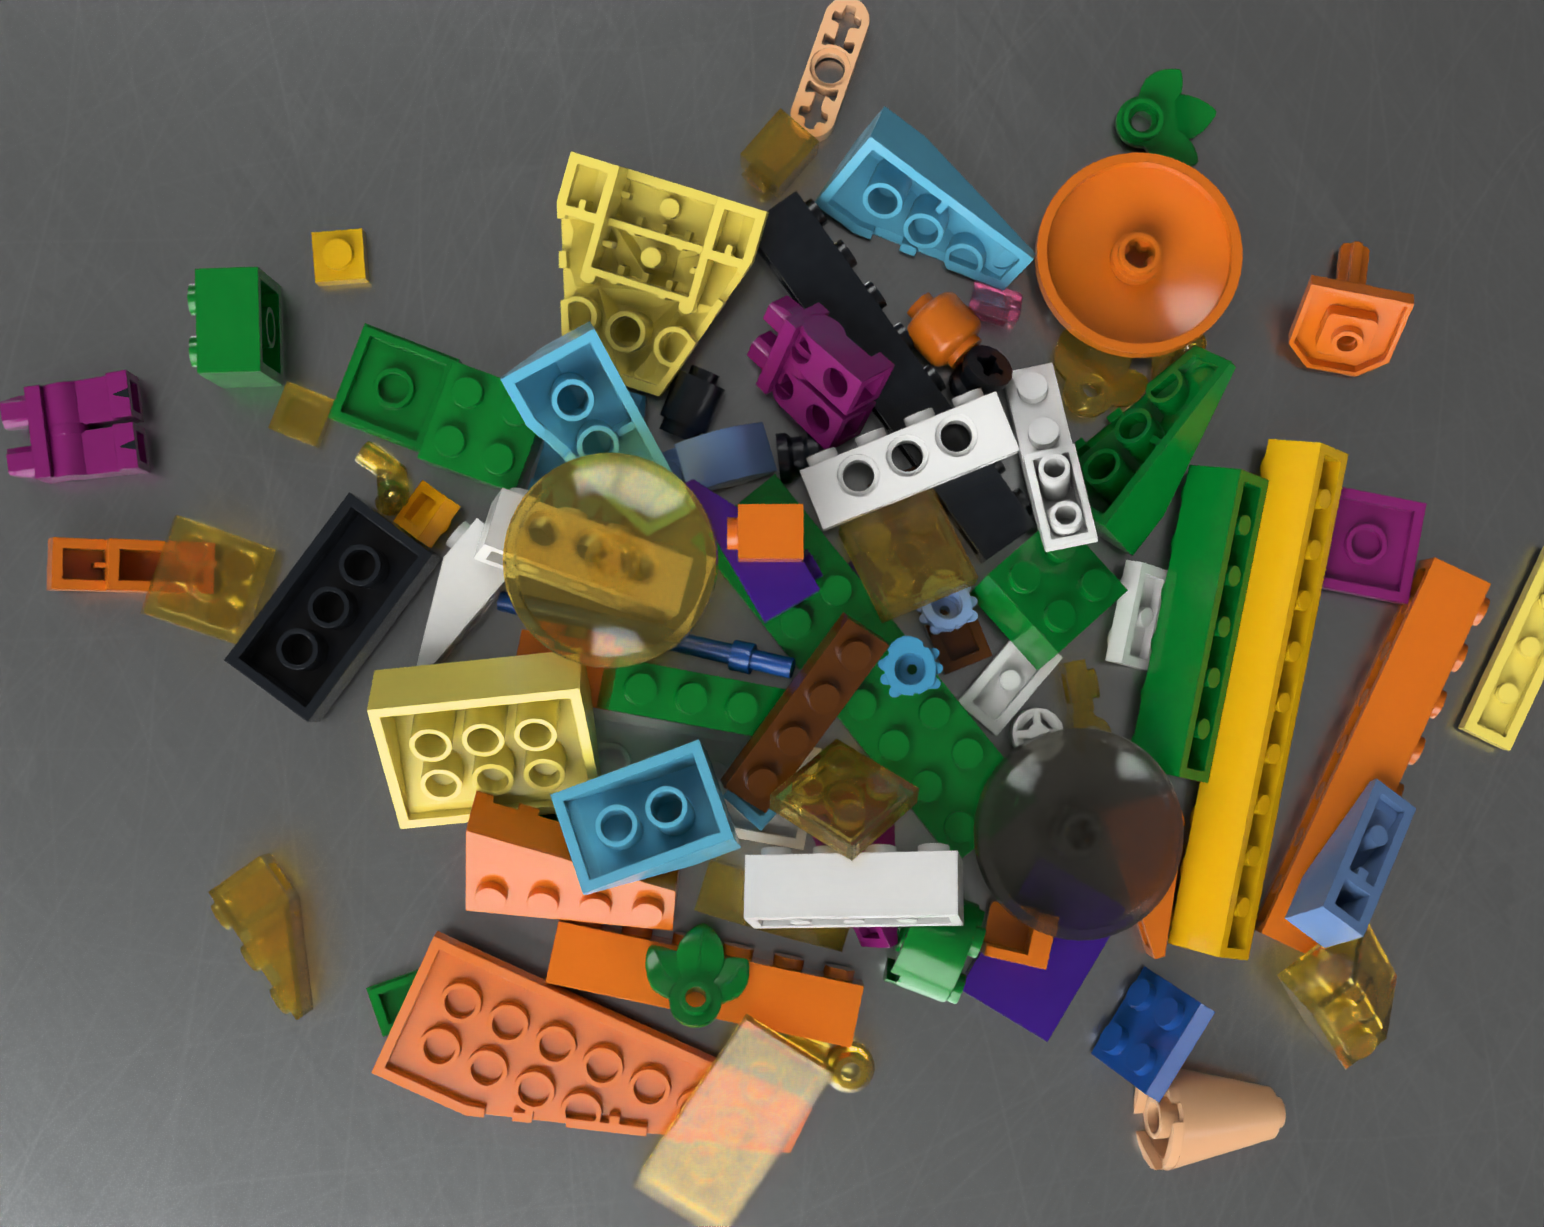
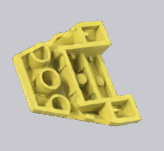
M571 151L557 199V219H561L562 251H559V268H563L564 299L560 300L562 336L590 321L625 386L659 397L662 396L710 324L722 310L737 285L753 265L769 212Z

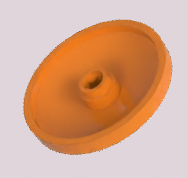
M1132 152L1109 156L1091 163L1074 174L1061 186L1048 205L1040 223L1035 244V269L1038 284L1046 304L1060 324L1073 336L1090 347L1104 353L1128 358H1148L1169 354L1186 347L1204 335L1217 322L1230 304L1239 283L1243 262V246L1239 226L1232 208L1219 189L1193 167L1174 158L1153 153Z

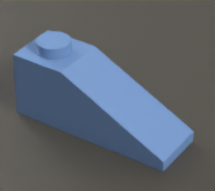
M1374 779L1370 781L1303 875L1285 919L1324 948L1364 937L1416 808L1380 780Z

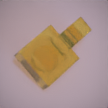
M1085 659L1059 663L1058 667L1067 713L1070 714L1071 718L1070 739L1075 749L1084 748L1082 734L1089 726H1094L1098 729L1101 744H1110L1112 740L1110 726L1105 720L1093 713V710H1095L1093 699L1100 698L1099 683L1095 669H1087Z

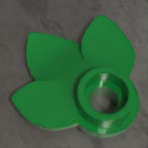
M1164 69L1156 71L1147 77L1143 82L1138 97L1127 100L1120 107L1116 115L1115 127L1119 137L1127 145L1135 148H1144L1147 153L1171 157L1193 167L1198 163V156L1190 140L1197 137L1209 126L1217 112L1212 106L1201 99L1181 94L1183 76L1180 69ZM1135 116L1144 117L1148 121V129L1146 131L1136 130L1132 125V118Z
M705 923L699 924L688 931L679 943L677 951L663 946L651 945L646 954L645 968L651 988L659 995L669 999L672 1015L679 1023L687 1027L700 1028L713 1022L721 1010V1005L738 998L748 984L749 961L739 957L724 959V950L720 937ZM692 992H699L705 997L706 1001L700 1007H692L686 1002V996Z

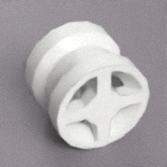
M1034 707L1017 713L1010 722L1008 731L1010 744L1016 752L1025 757L1035 759L1050 757L1058 751L1063 742L1064 735L1062 722L1056 714L1048 709Z

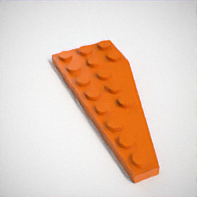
M439 931L435 933L371 1072L465 1116L484 1118L485 1114L512 1117V1121L532 1123V1120L566 1123L568 1128L637 1136H646L647 1133L675 1136L674 1140L694 1142V1138L728 1142V1146L784 1153H791L812 1110V1101L565 988L545 983L546 980Z

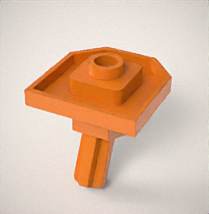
M1354 241L1352 243H1343L1340 246L1335 279L1315 275L1310 276L1288 333L1289 345L1307 368L1357 377L1390 362L1413 309L1414 294L1366 285L1370 250L1363 246L1362 242Z

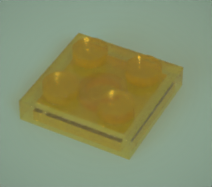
M933 488L843 524L839 528L838 534L882 623L973 586L979 578Z
M176 515L171 523L140 614L236 645L252 622L276 549Z
M835 739L770 794L769 809L853 861L917 804L919 788L842 741Z

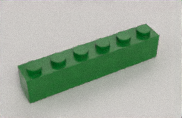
M1189 465L1186 482L1181 492L1182 503L1177 528L1171 541L1172 552L1166 582L1161 590L1162 602L1156 631L1151 639V656L1146 680L1141 689V705L1136 730L1131 738V754L1128 767L1205 783L1209 781L1269 483L1268 479L1242 469Z

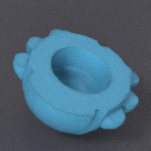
M902 636L897 638L888 648V656L878 661V667L885 672L880 678L881 683L891 686L889 689L891 697L895 698L900 695L913 696L914 693L921 694L928 689H938L941 685L936 675L943 671V665L935 661L940 654L937 648L925 647L924 642L916 637ZM910 665L917 667V672L913 675L908 672Z

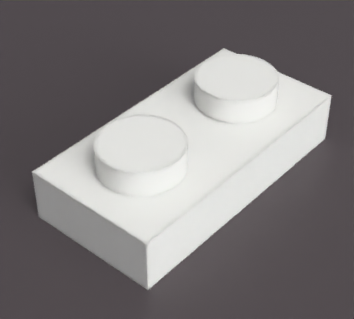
M1126 560L1120 582L1128 591L1117 600L1113 624L1108 633V648L1105 661L1134 669L1148 670L1151 656V639L1156 631L1162 602L1161 590L1166 582L1168 570L1144 562Z
M1008 640L958 701L973 718L993 735L997 736L1063 657L1057 654L1037 671L1017 647Z

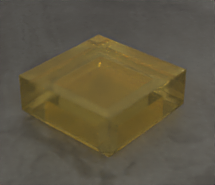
M287 381L268 428L319 449L331 420L328 418L334 399Z

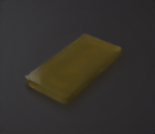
M746 1013L635 1177L633 1187L698 1227H730L834 1076V1068Z

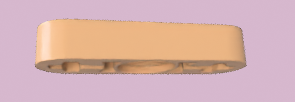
M834 0L825 11L790 114L792 131L804 142H822L834 130L869 28L868 10L859 0ZM846 12L854 15V24L859 26V29L850 28L844 41V49H853L851 54L842 47L834 45L838 36L839 23L833 19H843ZM825 40H827L829 43H831V44L823 45V43H824ZM824 58L837 59L844 67L843 77L835 83L821 81L815 73V67L818 62ZM808 87H811L815 92L806 91ZM817 92L825 96L821 106V118L827 121L825 124L817 122L814 129H808L805 127V118L799 114L801 112L809 113L812 110ZM827 96H837V97H836V100H835V101H832V100H831L829 97H827Z

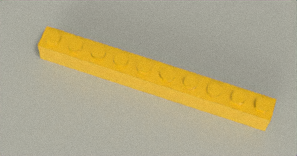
M1268 439L1266 454L1260 465V476L1268 479L1269 483L1208 783L1200 782L1196 804L1190 815L1191 829L1186 854L1180 866L1181 879L1176 904L1171 913V929L1168 944L1216 957L1246 961L1249 959L1349 455L1324 443Z

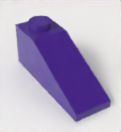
M694 479L684 483L687 493L764 623L769 622L820 591L816 580L823 577V574L808 549L804 550L803 562H739L738 550H727V517H738V507Z

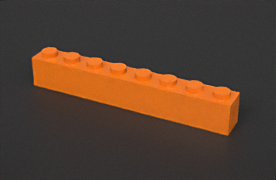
M1436 557L1419 561L1413 575L1409 602L1404 605L1400 604L1261 903L1254 930L1317 960L1322 951L1327 952L1332 946L1322 947L1285 919L1301 879L1370 781L1378 779L1402 797L1404 784L1400 783L1408 764L1414 765L1424 749L1426 739L1421 735L1429 718H1436L1444 706L1447 692L1443 690L1450 672L1455 673L1466 658L1468 645L1464 642L1472 625L1477 626L1488 610L1490 599L1485 596L1491 583Z

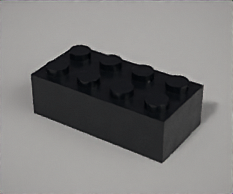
M349 492L224 661L305 721L320 722L442 558L362 498Z

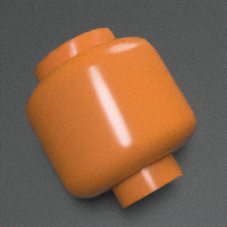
M928 292L921 296L907 312V315L912 319L908 324L907 330L914 347L934 367H942L949 364L952 369L963 363V358L971 348L980 345L982 342L978 336L981 329L979 318L953 292H944L936 297H933Z

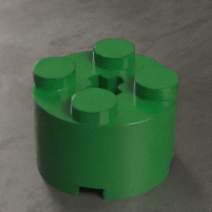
M964 899V926L897 927L898 943L895 945V951L899 953L896 960L887 958L883 980L942 1003L948 1001L956 1004L960 999L967 975L962 973L967 956L976 958L984 941L986 928L981 927L985 911L980 909L979 904Z

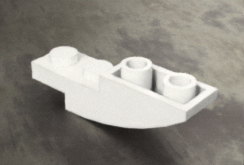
M1053 363L1013 370L1012 379L1004 389L1012 418L1014 437L1020 449L1018 454L1045 552L1098 542L1075 444H1072Z

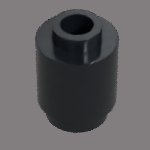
M691 365L688 373L679 370L659 414L664 417L659 429L684 440L699 436L701 433L706 434L725 392L723 388L716 386L720 376L695 365Z

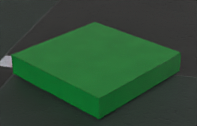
M365 323L328 418L419 453L452 361L462 362L460 359Z

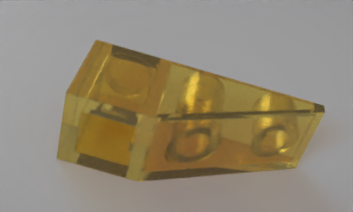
M267 853L258 856L208 893L214 900V903L211 904V909L216 919L227 930L233 928L244 945L240 947V951L248 965L256 972L262 970L273 987L269 992L277 1007L286 1015L291 1012L294 1018L298 1020L314 1009L300 894L273 855Z

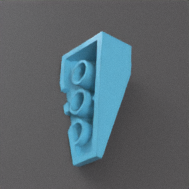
M885 106L854 142L815 200L820 209L854 234L870 240L872 235H876L901 245L899 249L901 252L914 257L916 252L923 253L943 261L948 270L1003 291L1035 257V252L923 134Z
M590 321L546 344L500 378L526 426L550 445L572 468L583 475L647 536L693 512Z

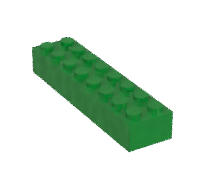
M774 474L738 504L799 503L776 474ZM805 510L804 550H809L823 574V577L816 580L820 591L767 623H764L709 528L694 538L696 544L787 657L796 659L795 667L799 672L843 612L882 637L889 644V647L897 638L906 636ZM888 648L880 659L885 658V656H888ZM877 662L836 718L935 841L949 845L950 851L958 850L962 859L1033 802L1036 797L938 675L936 677L941 682L938 689H928L921 694L914 693L913 696L900 695L894 698L889 694L891 686L881 683L880 678L885 672L878 667ZM915 665L908 667L909 674L913 675L917 672Z

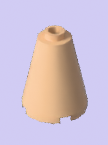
M1181 1068L1160 1102L1135 1087L1134 1114L1143 1113L1145 1127L1143 1131H1136L1137 1141L1144 1160L1154 1170H1173L1274 1139L1279 1129L1285 1124L1286 1111L1284 1103L1269 1086Z

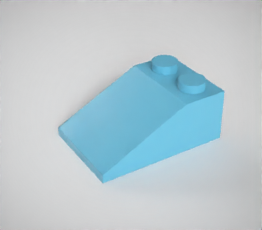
M699 739L550 794L584 895L694 866L741 848L708 751Z

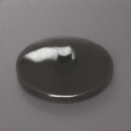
M1064 728L1052 730L1037 735L1017 746L997 765L988 778L980 795L975 813L974 847L976 859L983 879L992 895L1010 915L1021 923L1044 934L1066 940L1082 941L1106 938L1140 922L1152 912L1168 892L1179 868L1183 851L1184 825L1182 811L1176 792L1166 773L1137 744L1117 734L1099 729Z

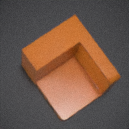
M992 901L985 924L986 933L980 951L988 957L1046 970L1058 918L1051 913Z

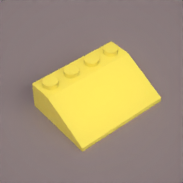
M582 649L374 670L367 713L400 829L466 823L470 817L476 791L493 795V803L518 809L519 803L540 809L539 815L556 814L550 794L602 776L591 689Z

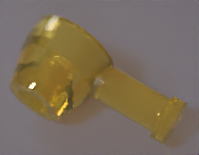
M785 1034L779 1051L783 1055L787 1056L790 1054L822 1067L828 1083L834 1089L843 1093H856L863 1090L871 1082L875 1071V1063L871 1052L866 1046L857 1041L852 1042L851 1048L836 1044L828 1048L803 1037ZM847 1063H855L860 1067V1072L857 1077L846 1079L841 1075L842 1067Z

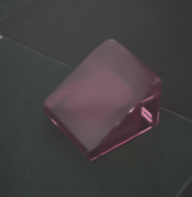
M976 280L973 284L967 307L981 322L1010 330L1014 328L1019 320L1023 296L1019 292L1006 288L1001 290Z

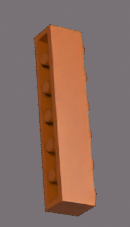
M559 920L545 983L670 1009L669 999L656 993L648 982L645 968L646 954L651 945L663 946L677 951L679 943L686 933L674 932L673 938L669 939L652 935L653 929L629 926L617 928L599 923ZM724 942V959L739 957L749 961V979L744 992L738 998L721 1005V1010L716 1019L851 1048L864 989L863 981L854 978L855 970L834 964H825L824 971L803 967L804 959L782 953H774L773 961L753 957L754 948ZM692 992L685 998L686 1002L692 1007H700L706 1001L705 997L699 992Z

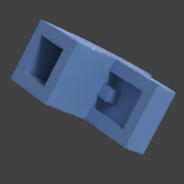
M763 422L712 431L674 444L675 448L662 452L687 500L691 498L684 487V483L691 479L696 480L712 491L738 486L777 471Z

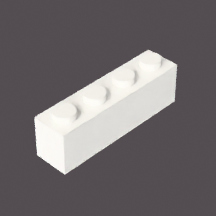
M942 843L921 844L918 846V851L897 852L896 846L887 844L868 845L865 847V852L844 853L843 847L833 845L816 846L813 848V854H792V849L787 847H764L761 849V855H745L744 919L754 929L964 926L963 861L958 850L950 851V846Z

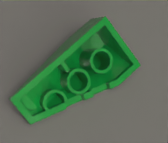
M1197 345L1193 346L1147 384L1146 394L1125 411L1120 407L1106 417L1110 423L1087 442L1081 437L1073 443L1076 447L1098 537L1133 556L1163 518L1235 371L1236 366L1232 361Z

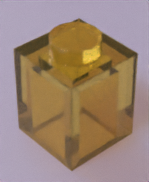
M780 108L740 153V164L744 169L741 175L759 193L764 195L769 190L779 199L816 157L819 141Z

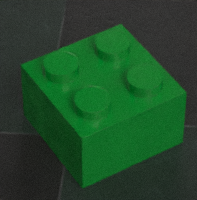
M259 267L195 269V284H189L187 299L190 314L192 316L196 315V336H191L189 339V358L192 367H197V374L222 388L283 386L281 286Z
M452 361L417 458L430 466L497 490H501L502 487L508 490L511 488L525 489L543 439L539 438L526 426L500 377Z
M1038 530L993 569L969 594L976 597L978 600L977 604L1038 671L1128 590L1086 544L1045 552Z

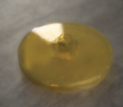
M596 453L581 456L545 474L531 487L517 506L506 532L503 549V573L506 589L516 614L524 626L539 642L554 653L573 662L593 667L618 668L638 665L653 660L676 647L693 631L705 614L713 596L718 575L719 560L715 532L711 520L696 494L679 477L663 466L650 460L624 453Z

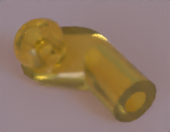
M368 441L358 452L355 462L376 475L378 496L375 498V506L378 511L387 516L397 515L402 507L407 505L410 497L408 471L401 462Z

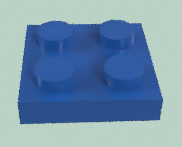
M1144 966L1136 981L1129 987L1125 999L1109 1025L1103 1029L1099 1041L1091 1054L1144 1094L1160 1102L1212 1019L1215 1011Z

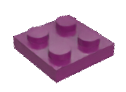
M1342 487L1322 589L1396 604H1408L1427 503Z

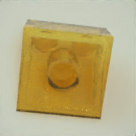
M1370 924L1364 937L1327 948L1317 944L1277 974L1310 1032L1345 1070L1359 1059L1369 1056L1376 1046L1387 1039L1397 975Z

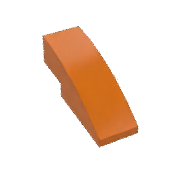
M52 537L48 539L47 590L213 594L215 543Z

